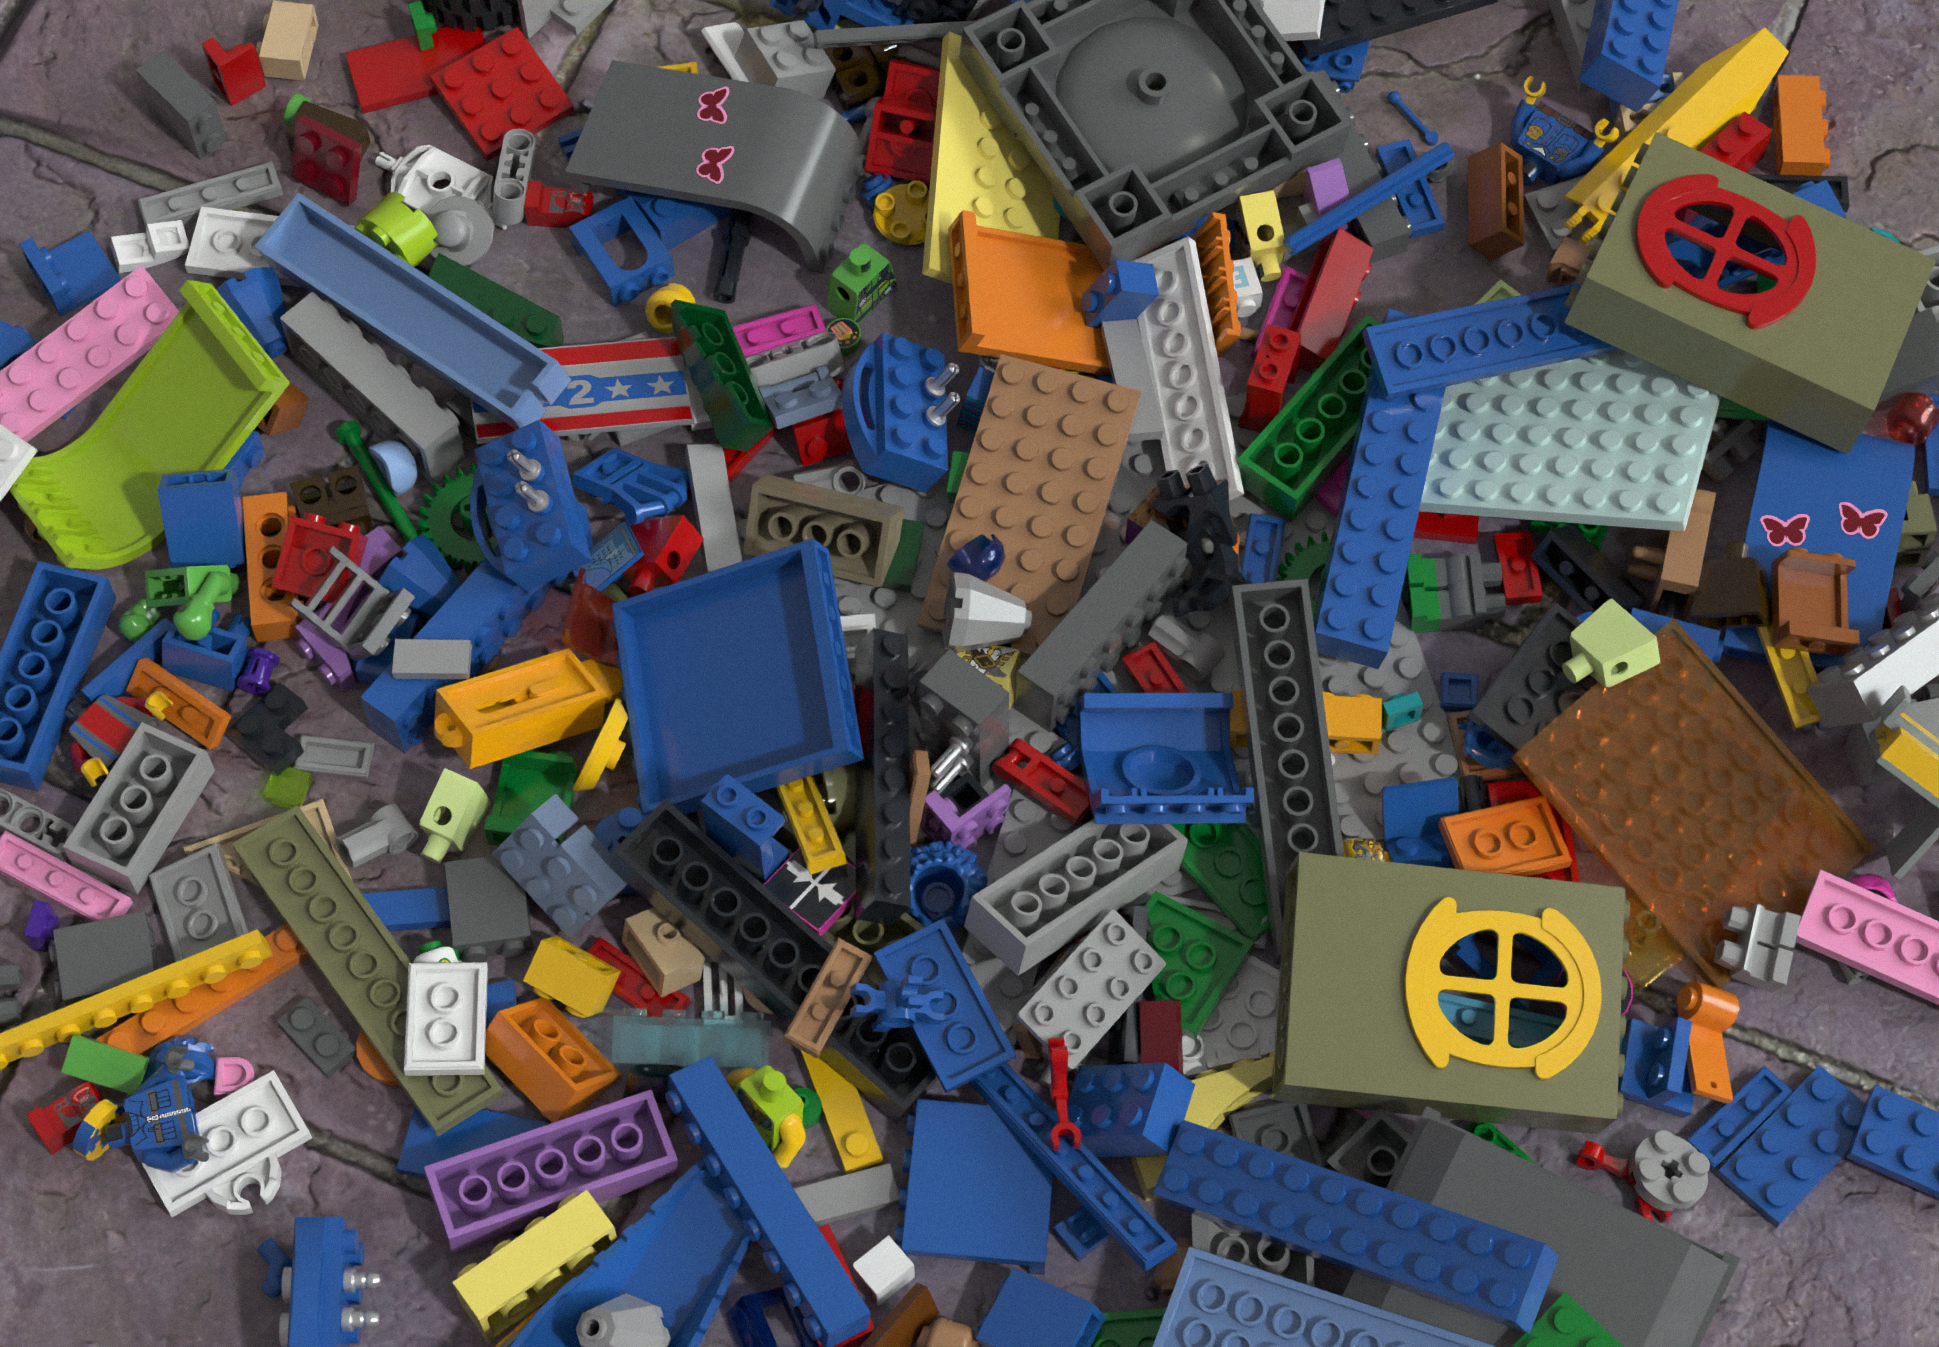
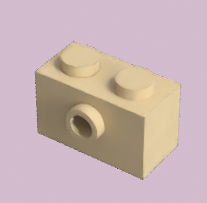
M273 0L270 14L266 13L263 20V42L259 41L256 47L264 77L305 81L319 26L314 5Z
M655 907L625 919L622 942L660 997H664L701 980L703 964L705 962L704 951Z

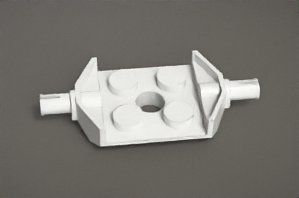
M431 145L417 146L404 158L400 156L398 160L384 152H380V156H377L375 165L392 172L391 192H397L406 197L402 203L414 209L419 208L427 215L430 209L442 199L452 196H463L480 203L487 210L496 226L503 230H506L507 226H509L497 222L492 215L495 185L493 176ZM446 179L451 182L449 186L443 189L433 187V184L438 180Z

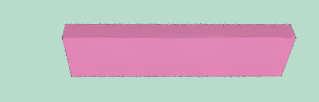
M5 830L1 835L0 874L89 922L125 915L133 904L130 897Z

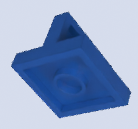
M1677 1017L1662 1027L1633 1018L1626 1022V1031L1622 1039L1620 1052L1624 1054L1625 1067L1622 1077H1618V1092H1621L1624 1098L1682 1118L1691 1114L1694 1094L1691 1092L1686 1059L1692 1021Z

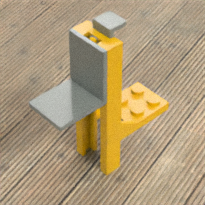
M1903 685L1879 709L1882 720L1869 734L1876 762L1928 800L1886 847L1891 874L1898 881L1939 838V739L1903 713L1911 703L1909 690Z

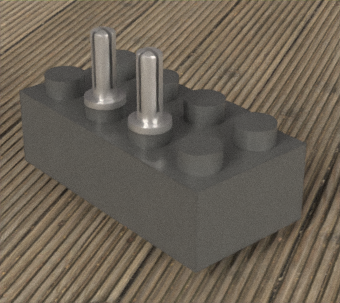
M945 649L931 655L912 675L909 681L911 702L921 722L920 738L922 739L923 748L921 751H928L929 763L932 764L930 773L936 777L930 784V788L932 791L936 790L938 794L952 780H958L967 772L984 787L995 775L991 767L998 757H1004L1009 752V692L952 650Z

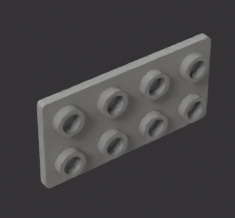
M517 0L523 35L530 39L551 18L575 35H578L613 0Z
M1111 910L1087 936L1071 944L1024 996L1027 1002L1016 1013V1018L1047 1050L1048 1038L1064 1037L1065 1046L1068 1049L1067 1070L1070 1071L1079 1064L1166 966V962L1116 910Z

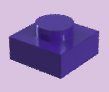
M34 900L24 936L32 950L47 952L51 939L54 940L53 930L59 929V918L55 915L49 902Z

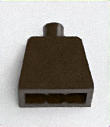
M1740 541L1729 542L1726 545L1725 559L1708 560L1704 563L1691 609V617L1698 625L1715 630L1772 626L1768 575L1756 558L1748 557L1749 545Z

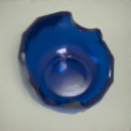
M981 534L960 548L949 559L947 566L953 573L970 574L987 582L999 573L1005 561L1004 545L994 534L990 535L993 541Z

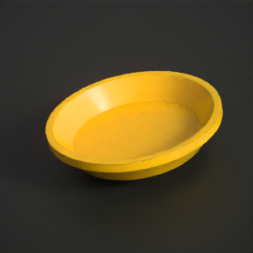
M616 698L574 784L573 792L577 793L594 789L605 767L614 770L626 745L625 742L619 740L628 720V715L621 703L622 700Z

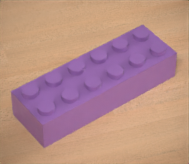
M648 1090L425 1166L424 1170L428 1188L451 1254L525 1229L534 1219L541 1216L546 1218L558 1210L557 1207L560 1202L571 1194L577 1193L579 1195L588 1190L596 1203H600L678 1176V1159L653 1092Z

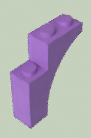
M380 525L365 535L368 537V541L360 566L363 571L377 582L390 562L396 556L399 559L403 556L402 549ZM363 582L360 583L345 604V607L342 608L330 626L338 633L370 591L367 585ZM320 601L318 604L320 609L314 613L322 619L332 606V603ZM304 619L295 626L299 641L296 642L298 649L308 661L312 658L320 665L318 670L321 676L330 686L336 683L346 693L356 685L352 673L350 654L342 647L335 646L332 643V639L324 633H319L315 629L316 626L307 619Z

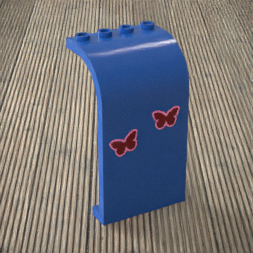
M1765 417L1758 441L1764 442L1744 543L1749 545L1748 557L1756 558L1767 572L1771 614V562L1787 549L1796 547L1805 548L1808 550V553L1821 555L1826 553L1841 554L1843 558L1856 560V568L1847 576L1849 629L1859 630L1860 645L1854 649L1864 648L1869 644L1868 638L1882 630L1911 487L1915 446L1893 439L1861 433L1847 455ZM1756 627L1725 629L1722 638L1724 647L1721 655L1769 665ZM1808 652L1816 675L1826 668L1838 666L1844 662L1843 658L1839 656Z

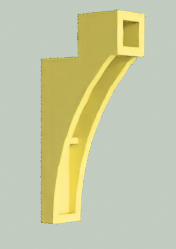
M1274 1051L1267 1058L1254 1061L1253 1058H1247L1236 1062L1232 1068L1217 1072V1070L1211 1069L1198 1074L1194 1080H1191L1195 1087L1184 1120L1216 1130L1227 1119L1228 1114L1234 1113L1256 1096L1271 1089ZM1168 1156L1130 1157L1145 1202L1158 1198L1153 1194V1191Z

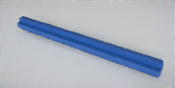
M1447 142L1439 144L1289 235L1283 240V245L1290 255L1297 254L1454 158V151L1451 149L1450 144Z

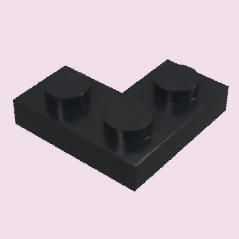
M279 682L226 731V734L233 743L278 777L305 752L301 744L284 730L302 715L308 707L302 698Z

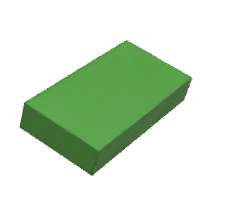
M74 1034L61 1072L133 1095V1092L142 1084L150 1057Z

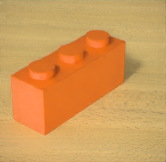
M1777 76L1772 92L1777 175L1821 176L1823 169L1829 168L1830 148L1824 147V140L1827 139L1828 120L1822 119V111L1825 110L1826 91L1820 90V76Z

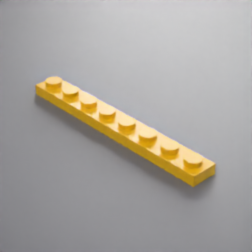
M256 929L0 1033V1070L4 1069L9 1062L19 1058L37 1056L44 1051V1048L56 1043L71 1042L74 1034L81 1035V1033L93 1028L111 1026L120 1017L130 1013L145 1012L151 1009L157 1002L167 998L182 997L189 993L190 989L204 983L212 984L219 982L226 977V974L238 969L256 967L262 963L263 959L273 956L269 943L260 931Z

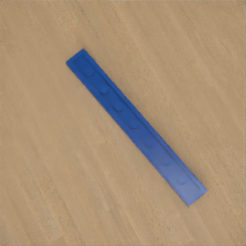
M1008 1063L969 1082L1144 1271L1149 1270L1177 1252V1243L1082 1142H1080L1079 1149H1073L1072 1138L1068 1135H1061L1059 1137V1151L1052 1150L1050 1135L1053 1127L1058 1124L1056 1114Z

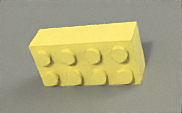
M588 1190L579 1195L574 1193L566 1197L558 1205V1210L546 1218L541 1216L531 1221L525 1227L523 1234L513 1241L508 1239L499 1243L491 1251L490 1257L479 1264H469L458 1273V1279L452 1282L463 1309L488 1344L543 1306L574 1276L577 1278L586 1270L602 1250L606 1251L618 1240L613 1224Z

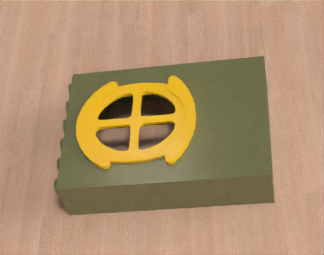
M1299 852L1286 871L1271 1100L1378 1111L1381 1108L1385 1112L1422 1116L1426 1106L1441 1112V1118L1598 1134L1617 1120V1116L1621 1115L1623 1109V1094L1618 1092V1077H1622L1625 1067L1624 1054L1619 1053L1620 1038L1623 1039L1626 1031V1017L1621 1015V1000L1626 998L1628 987L1627 977L1622 976L1623 962H1626L1629 953V940L1624 938V924H1627L1629 921L1630 901L1625 900V887ZM1491 930L1496 933L1498 938L1496 976L1493 980L1447 976L1441 973V958L1455 942L1480 931ZM1515 934H1524L1537 940L1556 956L1566 972L1567 985L1565 987L1522 984L1512 980V940ZM1440 991L1489 995L1494 999L1493 1041L1490 1045L1477 1043L1464 1036L1452 1026L1439 1006L1438 994ZM1521 998L1558 1002L1565 1006L1566 1014L1564 1021L1545 1040L1519 1049L1511 1047L1508 1043L1509 1005L1511 999Z

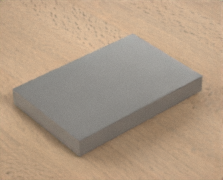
M214 843L148 874L175 962L249 933L222 848L218 844Z

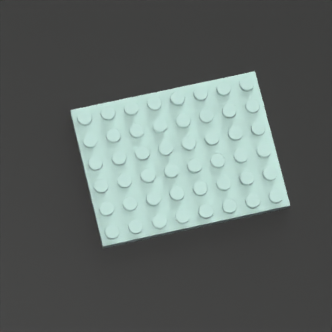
M1621 349L1447 386L1419 511L1685 531L1721 396Z

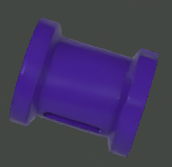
M254 647L247 651L246 658L248 663L244 674L238 677L237 686L249 694L265 696L270 691L268 682L273 668L278 667L280 658L269 650Z

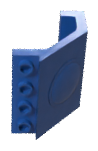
M1083 693L1077 699L1079 758L1095 824L1246 823V807L1254 803V787H1246L1241 790L1231 753L1229 711L1234 708L1233 693Z

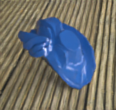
M1472 720L1459 724L1458 729L1466 731L1463 736L1465 741L1462 743L1461 748L1467 758L1474 759L1481 766L1490 769L1505 768L1521 761L1520 758Z
M172 1037L157 1045L148 1054L147 1057H150L142 1084L165 1063V1054L172 1046H181L189 1049L182 1059L193 1060L194 1068L189 1072L181 1071L180 1076H185L188 1084L204 1079H209L212 1082L215 1081V1062L207 1054V1052L214 1051V1047L205 1042L199 1043L191 1037L188 1039L185 1037Z

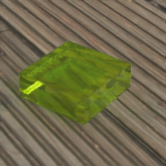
M292 767L285 769L278 777L271 773L262 794L264 801L290 809L296 805L300 807L313 780L312 774Z

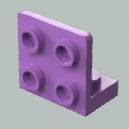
M1004 784L961 817H958V809L949 798H942L936 790H933L926 795L920 828L932 842L940 840L943 844H946L947 841H950L956 846L961 845L964 850L968 849L971 851L976 846L977 839L987 832L990 835L1001 829L1003 822L1007 820L1005 814L1009 808L1011 789L1007 784Z

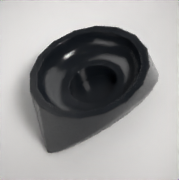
M646 1063L631 1067L622 1099L652 1090L656 1103H667L665 1093L668 1090L669 1075L683 1069V1067L665 1063Z

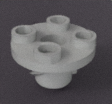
M452 196L442 199L430 209L426 217L431 221L438 233L434 241L439 243V245L431 252L435 259L438 253H441L468 267L484 257L491 246L495 224L487 210L480 203L471 198Z

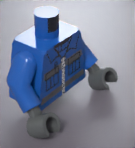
M181 1046L170 1047L165 1054V1063L134 1091L132 1096L124 1100L127 1121L105 1126L110 1149L131 1144L139 1163H144L148 1167L168 1173H175L194 1163L195 1160L206 1162L209 1159V1153L204 1152L202 1145L208 1143L209 1139L200 1136L192 1091L185 1076H180L181 1071L189 1072L194 1068L193 1060L182 1059L184 1054L189 1051L188 1048Z

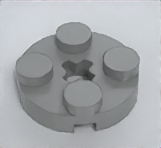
M1661 1130L1654 1136L1648 1137L1641 1142L1633 1151L1628 1167L1630 1174L1633 1171L1637 1182L1634 1187L1640 1197L1659 1210L1672 1212L1675 1208H1684L1685 1210L1692 1207L1703 1196L1708 1185L1707 1172L1710 1169V1163L1708 1158L1698 1152L1689 1142L1673 1135L1669 1131ZM1661 1165L1671 1168L1676 1176H1673L1671 1179L1667 1178L1664 1175L1665 1169Z

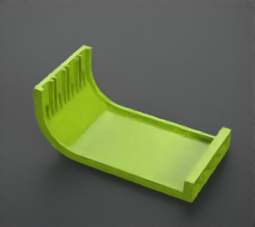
M186 280L179 291L187 302L95 423L68 446L54 453L32 458L9 489L17 500L19 509L29 516L38 528V534L49 543L56 553L57 560L65 567L92 570L116 567L144 555L164 541L166 535L157 490L162 475L223 470L289 386L290 382L212 284Z

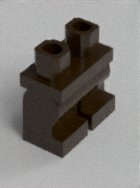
M897 44L823 48L836 69L830 86L835 90V94L845 111L867 103L871 98L884 96L890 63L888 57L898 54ZM906 57L896 59L898 61L909 63Z
M358 465L327 473L333 497L328 498L321 475L290 483L301 518L307 512L325 517V524L338 528L339 521L361 527L359 534L364 536L374 530ZM343 479H353L352 481L338 484ZM309 488L318 489L316 491L302 494L305 490Z

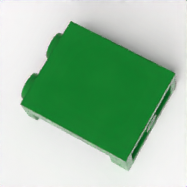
M531 749L502 759V769L492 815H487L484 826L488 845L500 846L532 812L555 794L572 810L575 792L572 789L579 776L576 758L562 751L542 753L534 752ZM567 830L555 839L559 845L566 840Z

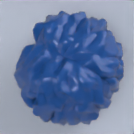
M939 840L931 842L929 845L920 844L915 848L910 847L911 907L906 913L924 927L944 918L950 929H959L965 924L972 896L986 888L988 883L984 869L981 865L976 864L977 854L971 853L968 849L964 850L961 845L956 846L950 841L943 844Z

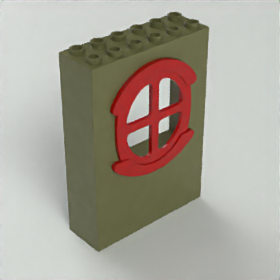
M1656 132L1650 145L1642 143L1633 161L1640 166L1639 168L1631 166L1622 184L1623 187L1628 188V191L1620 189L1610 209L1616 212V216L1608 213L1599 234L1605 237L1604 240L1597 237L1587 256V259L1593 261V263L1590 264L1585 261L1575 281V284L1580 285L1581 288L1573 286L1564 304L1565 307L1570 309L1564 323L1848 455L1875 411L1936 260ZM1685 207L1728 228L1723 237L1717 238L1676 219L1674 213ZM1666 232L1714 253L1713 261L1705 278L1697 279L1678 264L1667 247L1665 240ZM1739 233L1783 252L1785 265L1777 266L1740 249L1736 245ZM1730 260L1776 281V286L1768 291L1757 294H1736L1719 289L1717 282L1726 262Z

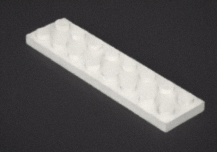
M1188 236L1133 261L1153 264L1159 296L1137 318L1164 431L1160 442L1166 471L1178 470L1184 485H1189L1185 474L1196 466L1208 464L1215 480L1227 479L1229 500L1244 495L1240 469L1237 464V454L1196 242Z

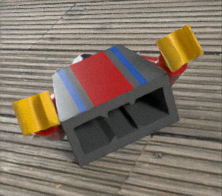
M161 691L152 693L148 698L121 696L113 698L104 694L91 706L79 698L74 699L67 706L65 716L74 722L69 728L68 733L72 739L69 752L75 772L86 778L91 787L96 786L95 779L99 776H102L104 779L107 778L141 722L158 729L152 717L163 721L165 715L161 711L168 706L172 707L174 703Z

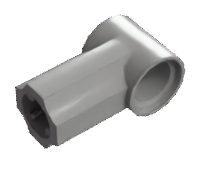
M848 459L838 465L798 472L793 475L794 481L856 496L863 492L867 481V473L862 471L858 461L855 459ZM846 471H852L859 476L860 483L855 486H847L842 482L841 474Z
M1169 613L1161 615L1155 621L1147 636L1149 642L1154 641L1160 650L1176 661L1177 666L1185 676L1197 683H1201L1226 655L1222 645L1212 636L1205 633L1196 634Z
M389 804L374 813L368 823L337 837L336 846L346 866H350L353 869L388 851L390 854H399L407 850L417 840L418 833L397 804Z

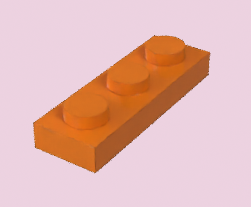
M148 657L138 660L126 691L135 698H148L156 691L163 692L174 703L172 707L168 706L161 711L165 715V719L208 749L219 747L231 715Z

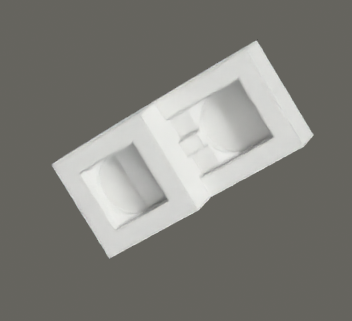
M182 220L147 224L146 233L113 236L110 240V247L118 273L134 271L141 265L144 268L171 261L187 254L190 248Z

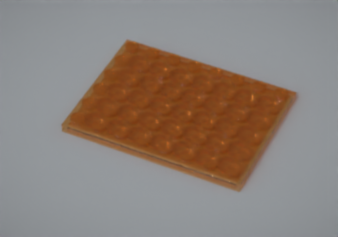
M1672 618L1654 634L1657 637L1660 663L1611 687H1603L1598 682L1511 758L1618 882L1625 887V890L1708 985L1721 989L1732 979L1729 977L1731 969H1727L1714 962L1716 949L1721 941L1726 940L1736 943L1738 933L1722 928L1726 909L1731 906L1749 909L1756 904H1760L1768 911L1779 914L1789 912L1801 916L1815 878L1820 870L1842 879L1875 847L1681 625Z

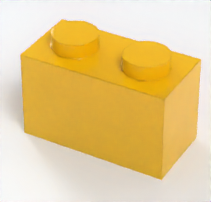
M555 935L541 940L523 981L533 986V991L537 995L550 1000L556 999L565 1004L566 1010L571 1014L586 1018L603 1012L621 971Z

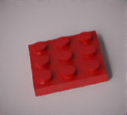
M518 27L430 76L431 84L486 161L501 154L504 135L508 131L524 129L534 135L574 112L573 103Z

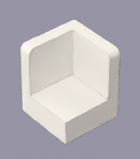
M889 1235L853 1264L854 1271L871 1289L873 1301L878 1306L915 1277L914 1264Z

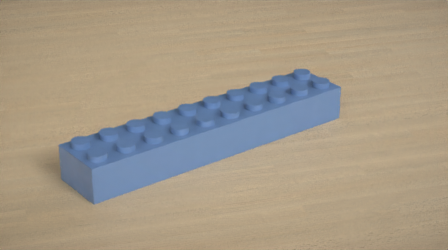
M299 192L254 246L270 267H273V269L308 292H314L322 301L328 299L334 304L338 312L516 430L540 420L546 413V409L543 407L545 402L552 405L571 381L557 360Z

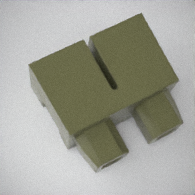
M1911 481L1894 568L1922 567L1937 533L1929 494H1918L1916 481Z

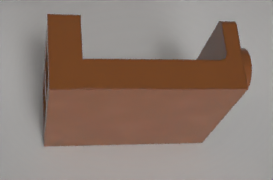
M1796 547L1787 549L1771 562L1773 647L1843 657L1846 653L1860 645L1859 630L1849 629L1847 576L1856 568V560L1843 558L1838 553H1826L1823 555L1808 553L1807 549Z

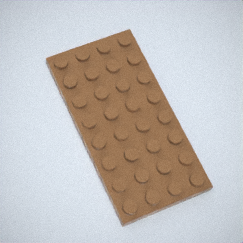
M1000 354L917 621L918 628L941 634L942 627H946V616L943 617V606L948 580L952 578L954 572L965 573L1025 601L1026 610H1031L1032 613L1030 630L1028 633L1023 632V636L1019 641L1010 642L1009 644L1013 648L1018 649L1021 656L1027 658L1037 650L1080 600L1141 398V391Z

